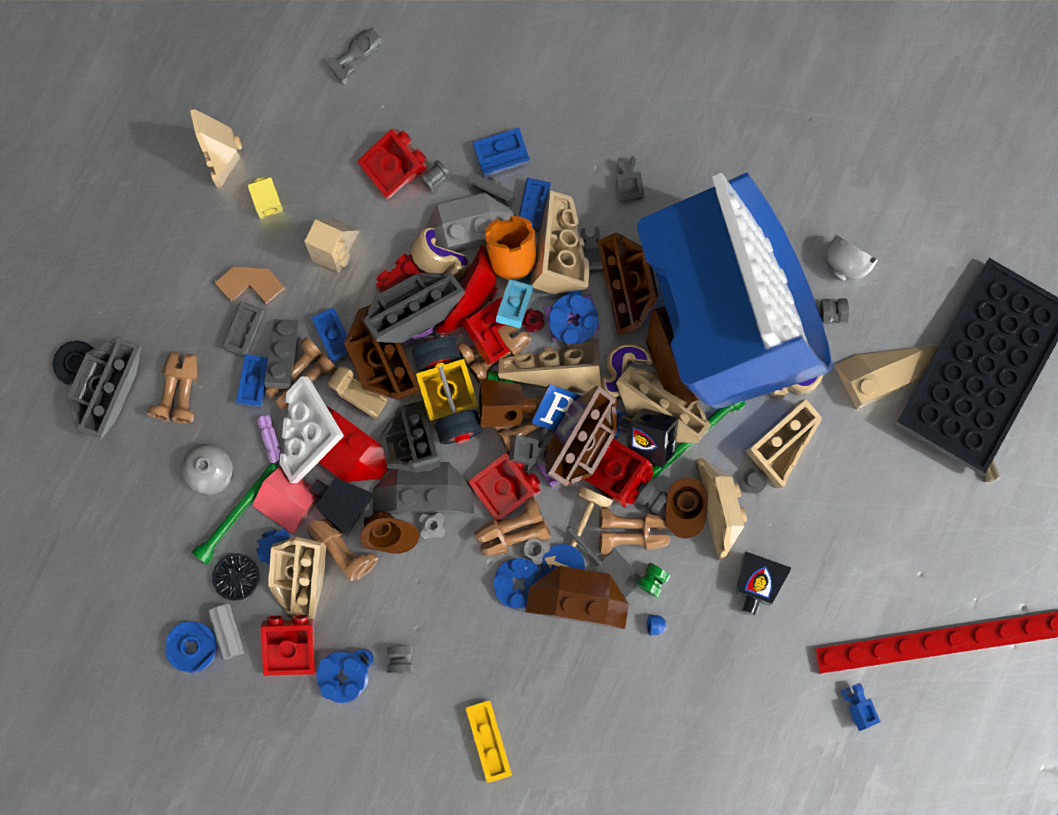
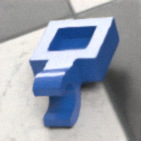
M860 683L852 686L854 694L850 687L842 690L844 699L853 704L849 709L858 731L881 722L871 698L866 700L864 689Z

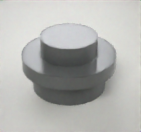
M751 468L745 471L741 478V483L747 492L756 494L765 488L767 478L760 469Z

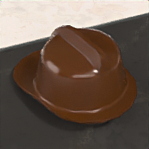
M691 477L680 478L669 488L665 518L668 529L676 537L683 539L693 538L704 528L707 516L708 494L704 484L699 480Z
M384 511L364 518V528L361 531L360 540L362 545L368 549L401 554L408 552L418 543L419 532L412 523L396 519L393 515Z

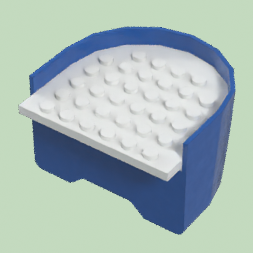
M748 172L728 181L722 173L712 177L714 187L645 216L637 224L646 261L656 272L674 333L671 347L680 378L701 402L714 409L736 404L831 372L833 367L830 345L823 321L798 257L781 222Z

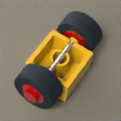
M433 337L414 347L412 355L418 371H423L416 373V377L431 426H435L440 444H462L483 431V427L480 426L479 405L464 359L457 361L460 358V353L454 337Z

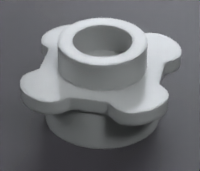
M436 513L433 516L423 514L420 517L423 529L421 536L424 539L436 536L442 538L445 536L446 531L443 528L444 515L441 513ZM435 524V527L431 528L430 525Z
M529 539L524 547L521 548L520 553L523 557L530 558L534 564L539 565L543 562L542 558L545 553L550 551V545L547 542L543 543L539 539Z

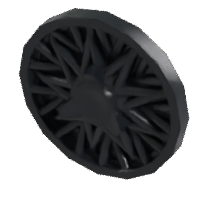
M78 340L62 345L54 354L52 362L53 371L57 378L64 384L72 386L86 353L94 348L88 343Z
M239 553L229 554L221 558L215 565L212 573V582L217 593L223 598L232 601L244 600L250 597L257 589L260 581L259 569L256 563L248 556Z

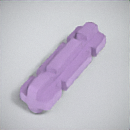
M263 415L257 421L259 428L262 429L261 434L265 448L269 451L268 458L271 464L279 463L280 453L282 452L278 449L280 446L275 429L272 427L273 422L270 415Z

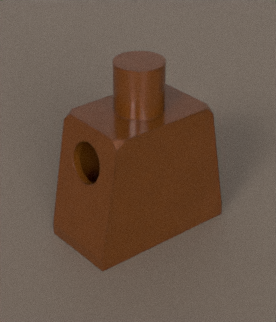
M481 379L479 391L481 427L518 426L521 424L522 413L536 412L537 398L523 397L521 385Z

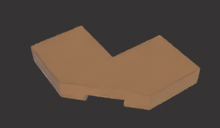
M232 267L215 282L231 302L251 287L267 305L285 290L282 283L266 268Z

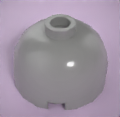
M838 235L832 240L827 252L828 263L834 268L832 273L844 281L847 277L851 279L863 278L869 274L878 261Z
M202 444L194 447L186 454L182 463V474L185 482L192 490L201 494L213 495L221 492L229 485L234 466L230 456L222 448L213 444Z

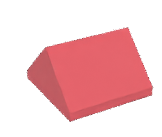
M280 466L264 480L252 506L294 535L319 498L309 492L312 485L301 479L298 483H290Z

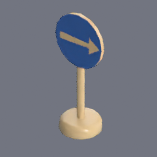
M580 486L578 494L582 498L589 500V503L576 530L579 537L584 530L594 505L597 504L607 508L613 501L584 486ZM574 538L570 545H555L550 548L548 553H545L542 558L543 562L540 565L543 577L559 566L586 570L585 559L581 552L575 548L578 542Z

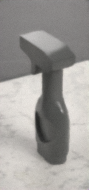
M370 28L368 31L363 30L351 40L346 53L338 59H335V57L328 58L330 70L343 85L348 82L347 77L354 70V66L351 65L345 69L343 67L355 58L363 59L377 50L379 44L383 42L381 37L373 28Z

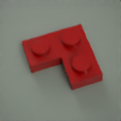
M502 297L461 322L487 365L494 363L510 352L497 331L505 325L496 322Z

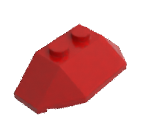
M480 246L461 283L465 294L447 318L441 321L436 330L437 337H448L465 332L466 329L461 322L486 307L489 301L493 302L499 291L496 288L497 279L490 265L485 246Z
M326 406L344 436L318 463L336 477L348 483L382 479L390 469L387 467L383 447L335 410Z

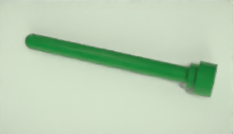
M742 401L719 408L706 419L711 424L708 431L728 413L741 410L746 405L745 402ZM680 442L675 448V455L663 468L657 465L653 466L652 478H656L694 443Z
M272 463L265 469L206 543L202 542L200 546L197 545L191 553L206 565L213 558L211 555L214 553L213 549L256 498L264 480L278 468L276 464Z

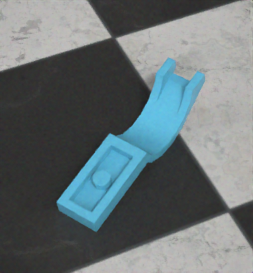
M532 271L523 278L509 279L496 322L521 328L531 294L534 291L533 285H530Z

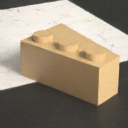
M806 399L800 400L748 445L744 451L776 488L784 487L789 474L799 461L798 458L805 446L808 445L822 417Z

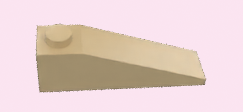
M196 109L190 110L195 134L201 150L204 152L207 166L212 167V179L217 188L222 187L240 159L238 151L242 149L239 135H234L231 127Z
M552 190L548 192L536 247V265L532 270L530 285H533V288L552 294L585 290L588 288L590 265L588 258L584 256V241L579 236L577 228L579 221L573 197Z
M588 339L580 344L566 343V347L555 350L550 346L543 348L544 352L536 355L527 352L499 360V378L544 387L552 384L575 393H587L595 386L601 387L598 339Z
M933 345L857 354L836 364L835 368L858 410L919 381L937 348Z

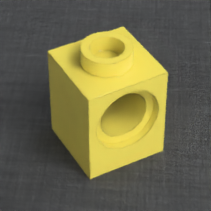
M271 177L255 179L252 182L253 184L248 185L260 219L283 211Z

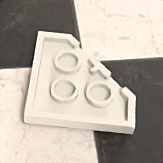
M301 376L286 392L285 403H289L288 416L284 418L282 438H285L284 453H280L279 464L290 483H298L344 436L311 380L305 376Z

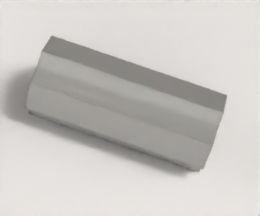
M230 604L208 610L207 612L222 660L244 654L245 652Z

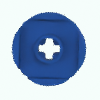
M565 295L556 300L550 309L549 328L552 334L560 341L568 344L583 343L593 336L598 327L597 309L588 298L581 295ZM569 313L579 314L580 318L578 319L579 324L577 326L567 324Z
M523 558L504 562L496 571L493 581L496 597L508 608L526 609L529 587L543 578L541 570L536 564ZM514 578H523L525 580L523 583L525 588L523 590L519 588L514 590L512 588L514 585L512 580Z
M191 621L178 624L170 631L166 639V657L176 669L188 673H196L209 667L218 651L213 631L199 622ZM187 641L192 643L196 641L198 643L195 653H186Z
M340 650L333 652L319 663L317 683L321 695L325 699H330L337 703L353 701L361 695L368 684L369 675L365 663L361 662L356 657V654L351 651ZM340 670H343L344 675H348V679L344 680V683H341L337 678Z

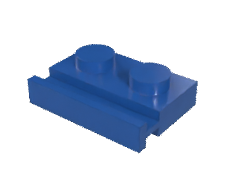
M519 128L472 142L483 177L530 163Z

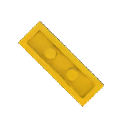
M491 701L466 707L487 783L512 776Z

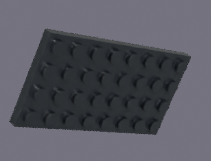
M989 258L895 425L978 474L985 475L1058 342V297Z

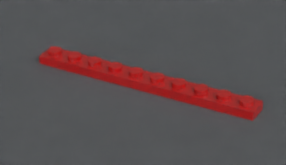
M1058 611L815 648L818 674L1058 638Z

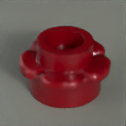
M527 309L522 327L530 333L541 330L545 324L543 313L540 310Z

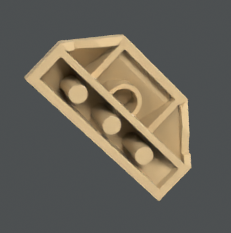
M629 366L616 382L626 411L632 417H635L641 409H649L679 418L676 442L698 443L711 427L698 402L686 403L664 390L658 373L638 370L635 367Z
M698 458L695 461L699 481L704 484L707 490V516L718 560H722L726 557L742 531L744 522H747L744 507L739 506L738 498L741 497L738 482L734 483L732 476L703 458Z
M294 537L272 544L268 587L277 601L284 607V612L289 618L304 614L308 615V619H315L323 586L327 547L322 542Z

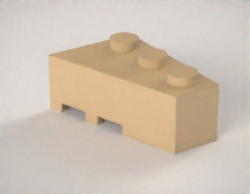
M327 218L326 220L315 219L304 243L313 262L339 273L341 268H345L350 260L351 254L349 252L360 230L335 218Z

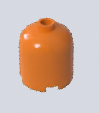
M510 216L511 220L501 222L500 219H495L485 230L490 265L495 274L504 279L514 280L523 278L536 265L535 230L532 228V223L529 220L519 216Z

